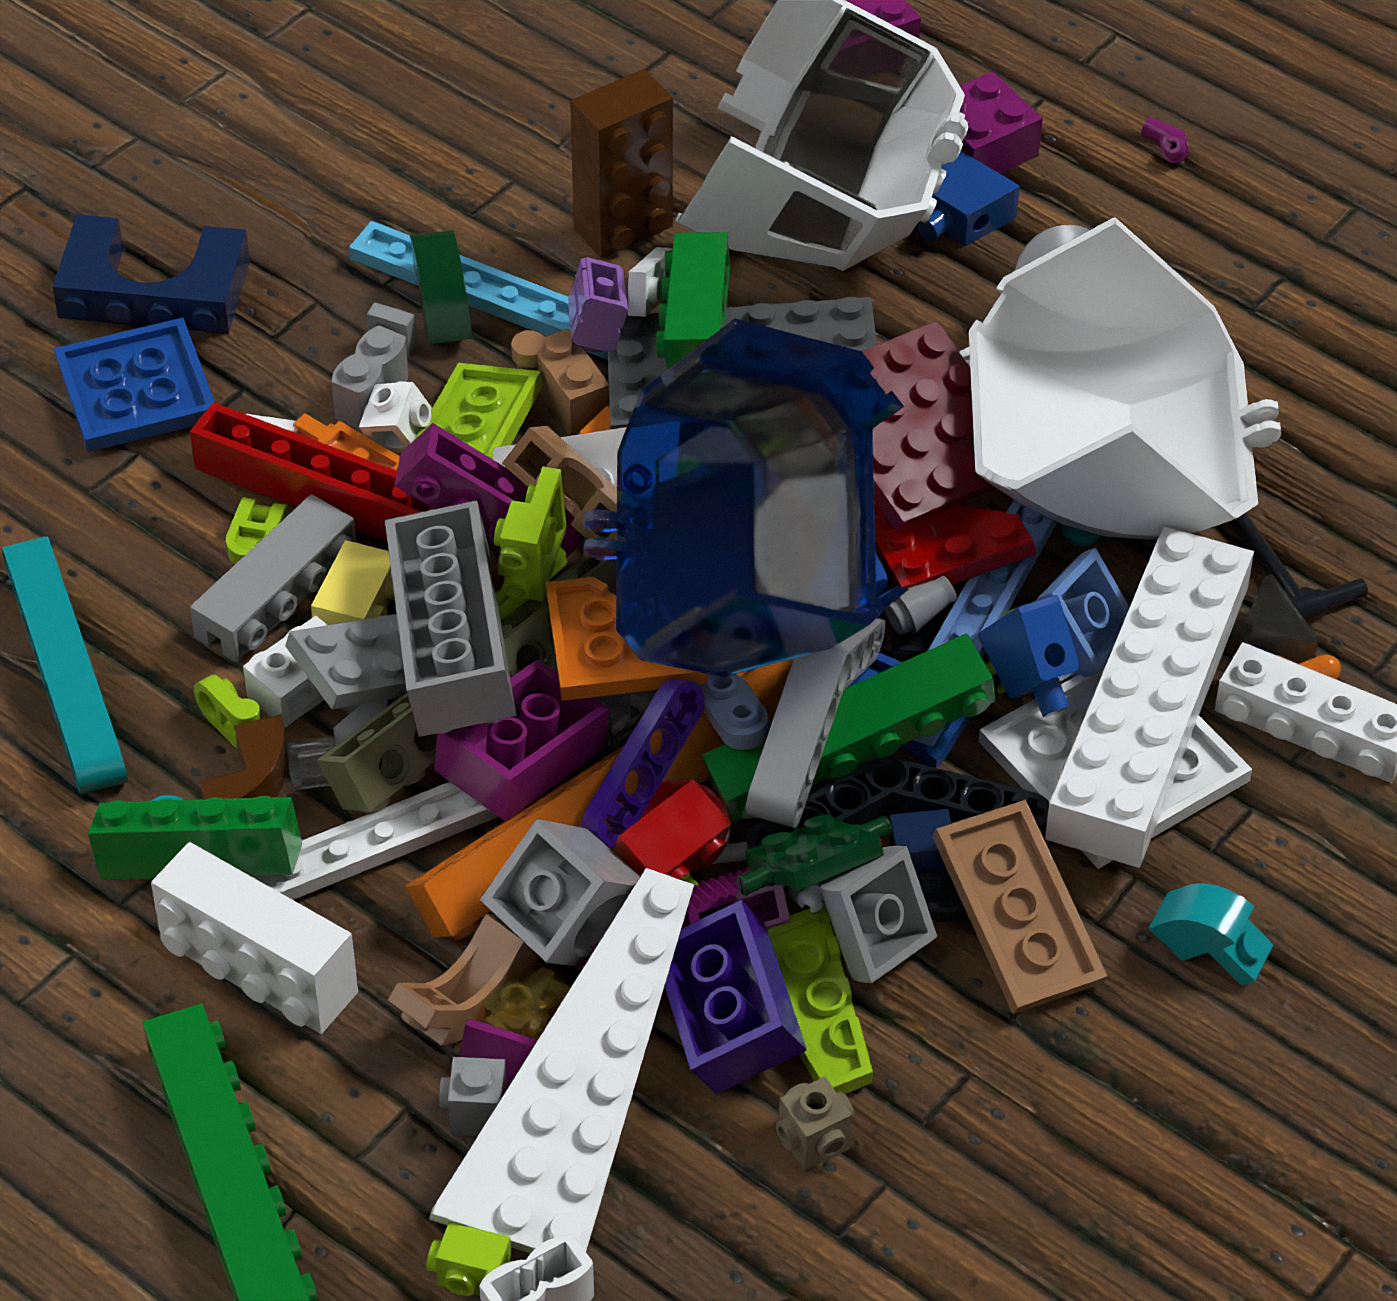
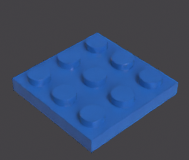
M184 318L54 348L56 362L87 452L193 427L214 402Z

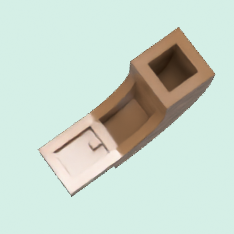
M485 914L463 954L444 974L427 983H397L388 1001L403 1011L401 1018L406 1023L419 1029L441 1046L456 1043L462 1040L464 1027L468 1019L486 1023L509 1001L533 968L539 955L495 914Z

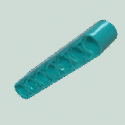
M48 536L2 547L10 583L79 794L84 795L127 783L128 777L120 747Z

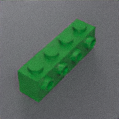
M728 232L674 233L673 251H665L666 277L662 278L663 304L659 306L660 331H657L656 335L657 358H665L667 376L693 378L697 376L721 375L730 276Z
M258 796L255 798L234 799L213 797L201 800L162 799L158 801L126 802L116 800L100 802L88 831L100 880L154 879L188 842L193 843L249 876L293 875L303 844L292 797Z

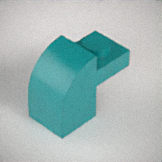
M1191 884L1168 892L1148 928L1181 961L1209 953L1241 986L1256 981L1273 947L1270 940L1248 919L1254 906L1240 895L1212 884Z

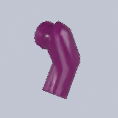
M1153 117L1147 118L1142 127L1141 135L1158 142L1162 155L1168 162L1180 163L1185 160L1189 153L1185 132Z

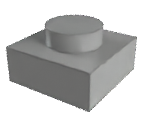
M374 302L367 313L368 331L376 326H382L406 336L407 357H409L417 346L414 314Z

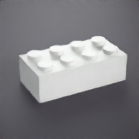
M188 842L151 882L160 939L171 953L180 957L185 955L201 964L204 970L212 977L219 980L225 978L242 988L244 993L258 1003L265 1001L282 1011L285 1017L295 1025H306L322 1034L358 993L352 933L193 843Z

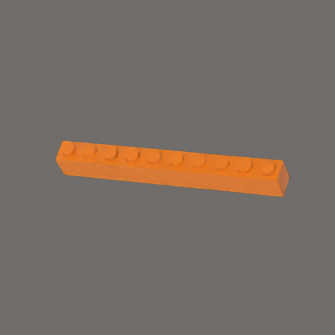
M804 638L781 643L735 673V675L742 677L764 706L768 713L769 723L773 721L797 648ZM703 712L662 782L671 779H693L695 782L701 783L708 778L702 754L725 743ZM659 729L655 730L650 738L649 746L653 755L662 746L663 738ZM625 744L405 886L434 938L453 936L456 941L472 934L478 929L480 925L478 919L491 911L480 901L481 897L536 819L582 828V820L587 807ZM635 770L628 774L625 781V789L629 796L635 792L638 786V775ZM605 819L604 822L607 824L609 830L610 825L607 823Z

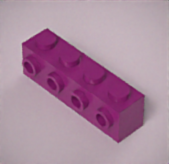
M434 423L424 430L400 454L394 485L410 497L416 498L432 509L477 500L487 542L493 545L498 519H506L512 500L525 502L528 486L506 467ZM565 508L566 530L560 548L565 551L567 558L579 547L581 533L570 525L575 518Z

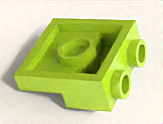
M542 466L537 484H530L528 487L525 502L512 500L506 519L499 518L496 524L494 545L501 548L498 560V574L504 576L503 592L513 599L544 600L546 594L545 582L550 581L566 530L561 469Z

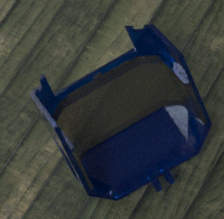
M734 318L640 391L617 451V512L593 509L585 512L584 526L590 528V530L595 529V531L603 533L617 531V540L605 539V537H593L585 540L584 554L599 560L617 559L616 630L640 660L726 678L732 674L831 649L869 626L880 616L883 610L909 590L908 588L896 586L876 598L873 428L904 408V405L892 390L886 394L870 373L874 366L862 351Z

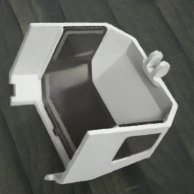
M777 0L743 55L736 72L743 76L733 96L725 93L717 108L760 130L761 133L756 147L754 148L731 136L684 213L678 212L674 220L696 232H728L729 248L735 251L831 266L844 271L909 236L919 221L926 223L929 220L937 203V200L932 198V194L937 193L946 176V171L941 169V167L946 163L956 160L963 146L962 140L966 136L969 127L968 122L964 119L965 114L960 112L965 94L936 47L845 0Z

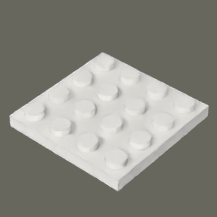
M1105 667L1098 674L1087 677L1079 674L1061 684L1069 703V708L1054 715L1043 717L1037 701L1034 699L979 730L978 742L1023 790L1038 793L1050 802ZM1198 716L1152 838L1243 786L1251 779L1252 768L1200 716ZM1082 851L1098 869L1113 861Z

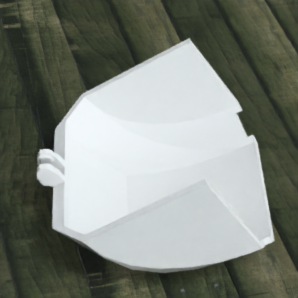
M1116 217L1003 277L996 288L1001 293L1000 297L983 323L975 320L969 330L975 472L1020 504L1063 525L1106 537L1153 540L1158 539L1163 526L1191 534L1234 520L1258 505L1253 447L1265 448L1272 445L1273 442H1277L1280 438V422H1275V418L1279 414L1278 401L1266 399L1248 405L1244 363L1215 306Z

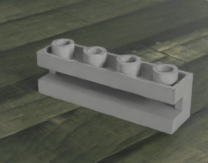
M312 494L309 495L190 606L194 637L208 646L217 637L220 638L223 655L237 663L250 650L257 649L264 641L266 635L281 621L287 620L293 614L296 607L311 592H316L320 589L344 541L357 543L354 518Z

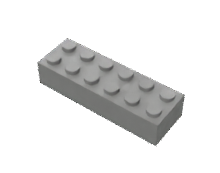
M477 500L385 520L406 690L419 737L434 733H447L457 728L481 723H493L504 718L516 716L489 548Z

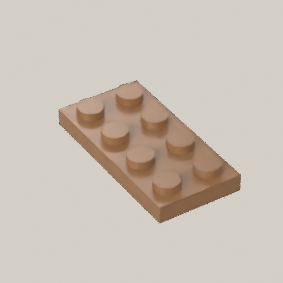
M1026 800L935 830L932 836L1012 1014L1103 984L1108 976Z

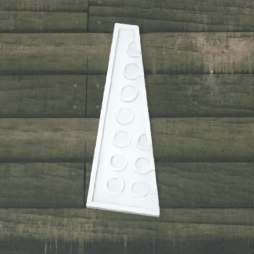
M648 868L644 870L434 1205L429 1217L430 1220L448 1225L450 1221L511 1237L512 1248L530 1254L535 1248L549 1239L573 1234L586 1252L694 884Z

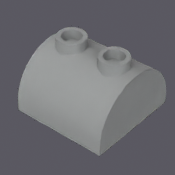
M907 846L882 847L883 856L818 882L848 972L855 981L873 983L938 937Z

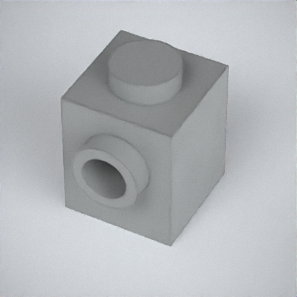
M453 1057L451 1077L441 1078L439 1094L440 1108L448 1109L451 1135L478 1137L507 1090L505 1059Z

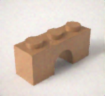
M548 426L530 427L502 462L508 470L528 487L530 484H537L542 466L561 469L564 507L575 518L570 525L604 555L621 552L636 534L644 511Z

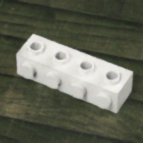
M1242 642L1219 681L1214 711L1226 715L1234 721L1243 722L1270 733L1278 739L1287 740L1314 751L1322 757L1331 758L1358 769L1366 775L1375 776L1390 783L1393 782L1397 775V704Z

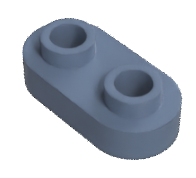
M725 672L717 673L707 678V684L700 685L705 697L703 713L726 745L734 749L747 750L756 748L766 741L770 730L768 713L742 677Z

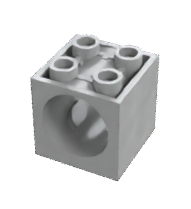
M536 819L485 891L480 901L546 963L579 967L581 962L590 958L593 953L590 946L601 941L640 876L589 829Z

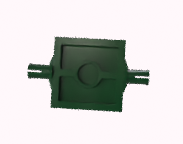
M819 815L804 822L805 827L791 833L780 832L768 835L762 839L761 845L745 851L749 870L751 871L736 877L737 887L740 893L745 896L766 886L773 887L775 885H785L797 891L883 856L881 838L892 835L891 823L883 815L863 825H850L833 818L831 815Z

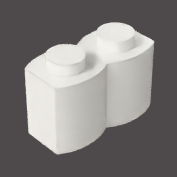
M573 1234L554 1237L535 1248L527 1260L512 1261L490 1272L479 1285L480 1300L591 1301L594 1297L593 1262Z

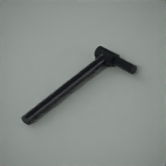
M1247 513L1230 521L1249 550L1254 551V557L1281 593L1279 601L1275 605V611L1282 626L1286 627L1325 614L1329 611V608L1368 595L1367 584L1362 578L1324 591L1320 588L1316 590L1308 587L1299 588Z

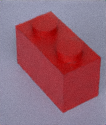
M692 779L620 834L613 852L640 877L644 870L648 868L685 881L690 875L688 870L699 860H702L705 864L711 862L726 848L727 843L724 840L732 822Z

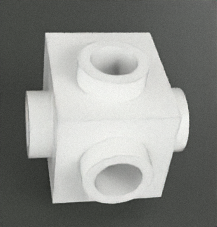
M400 381L376 384L368 404L365 406L359 428L365 436L395 454L402 453L415 440L421 427L429 425L432 407L413 382Z

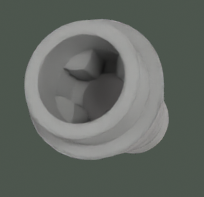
M942 576L934 581L891 593V599L884 602L883 607L890 624L902 636L908 632L912 634L917 633L945 607L955 602L957 596L950 581L945 576Z

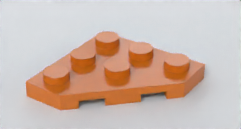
M595 577L545 582L562 701L658 690L669 679L693 681L698 685L707 684V670L701 636L686 627L681 631L662 621L661 613L633 598H629L627 601L610 593L608 585Z

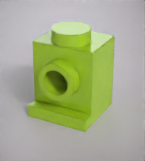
M449 1221L442 1241L435 1239L430 1247L426 1270L437 1273L438 1285L446 1287L452 1293L461 1296H471L473 1294L480 1296L479 1285L483 1279L499 1266L512 1262L511 1237Z

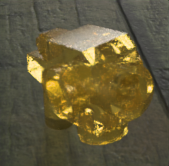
M541 967L538 971L530 969L519 979L510 977L485 998V1018L481 1022L538 1040L552 1019L548 1016V1010L556 1003L561 1004L572 986L556 981L555 972L547 968Z

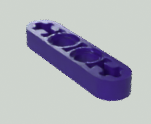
M669 679L659 687L587 807L582 820V828L589 829L607 847H614L618 836L639 821L699 720L704 709L705 697L703 690L697 683L688 680ZM659 729L663 738L662 746L653 755L649 746L650 738L655 730ZM635 770L638 775V786L635 792L629 796L625 789V781L628 774ZM605 819L607 823L610 825L609 830L607 824L604 822Z

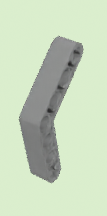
M837 609L801 640L749 789L746 802V814L748 816L793 828L797 827L843 691L878 657L884 638L885 620Z

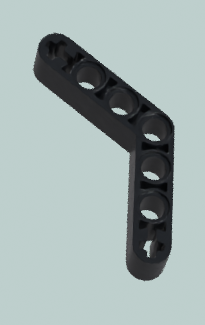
M886 756L873 759L848 775L810 794L797 827L793 828L767 820L756 824L747 834L746 851L761 845L762 839L768 835L780 832L791 833L805 827L804 822L819 815H831L833 818L850 825H863L882 815L886 816L889 820L890 815L948 809L952 824L1026 800L1044 841L1048 845L1045 835L1050 802L1044 796L1035 792ZM746 858V866H745V868L748 867L747 858Z

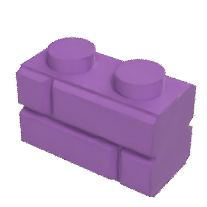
M586 257L580 260L575 275L576 281L573 282L568 296L572 341L576 345L582 346L588 352L615 351L620 337V328H623L628 313L624 272L620 265Z

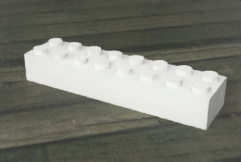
M1163 526L1050 800L1045 840L1140 868L1247 592L1254 551Z

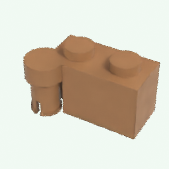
M569 328L546 337L539 332L530 330L522 331L513 337L511 343L512 359L517 364V369L541 371L543 386L539 393L570 436L578 435L606 406L610 407L608 381L584 348L572 341Z

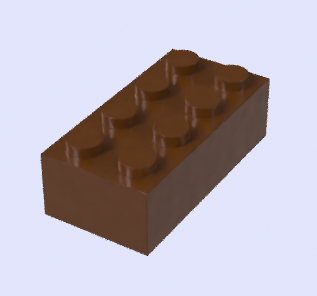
M644 68L570 100L573 221L575 231L600 258H603L673 227V97Z

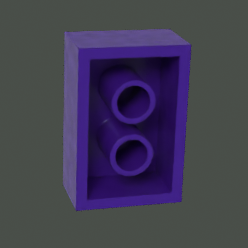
M742 900L681 929L664 986L690 1070L715 1094H718L807 1051L766 925Z

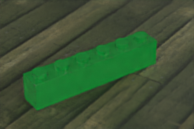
M968 633L846 688L843 691L812 786L831 777L840 778L846 776L863 762L874 757L882 758L896 752L902 744L920 736L929 737L935 735L946 724L963 716L972 717L986 710L989 704L996 702L993 677ZM765 742L756 748L747 750L734 749L724 744L702 754L707 776L717 796L724 803L732 823L742 818H755L746 814V802Z

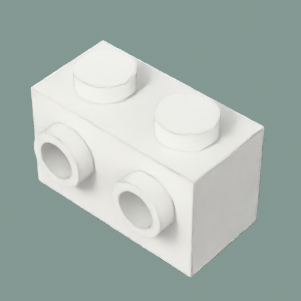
M314 616L303 625L297 626L290 631L326 626L327 624L317 616ZM289 632L283 639L267 650L255 654L243 666L247 697L256 701L259 707L270 717L281 715L284 728L324 700L285 647Z

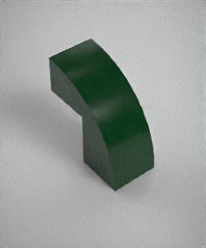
M454 231L410 235L413 266L419 282L424 332L428 344L472 339L466 287Z

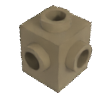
M824 1076L810 1084H798L780 1098L779 1121L775 1123V1127L784 1147L789 1151L791 1150L804 1171L850 1149L851 1123L855 1115L847 1096L842 1091L836 1093Z

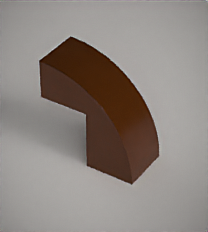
M277 715L235 725L237 752L243 771L199 781L202 799L213 797L222 799L255 798L258 796L277 797L283 787L288 765L282 716Z

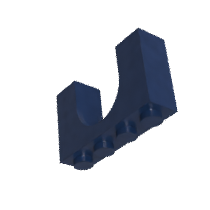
M76 214L53 284L58 318L149 326L184 318L188 330L230 333L250 263L246 230L204 226L194 259L186 270L168 280L144 283L129 280L117 273L124 250L119 218Z

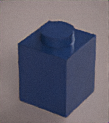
M948 809L890 815L889 821L892 826V835L888 836V847L907 846L916 873L948 871L932 837L937 828L951 824Z

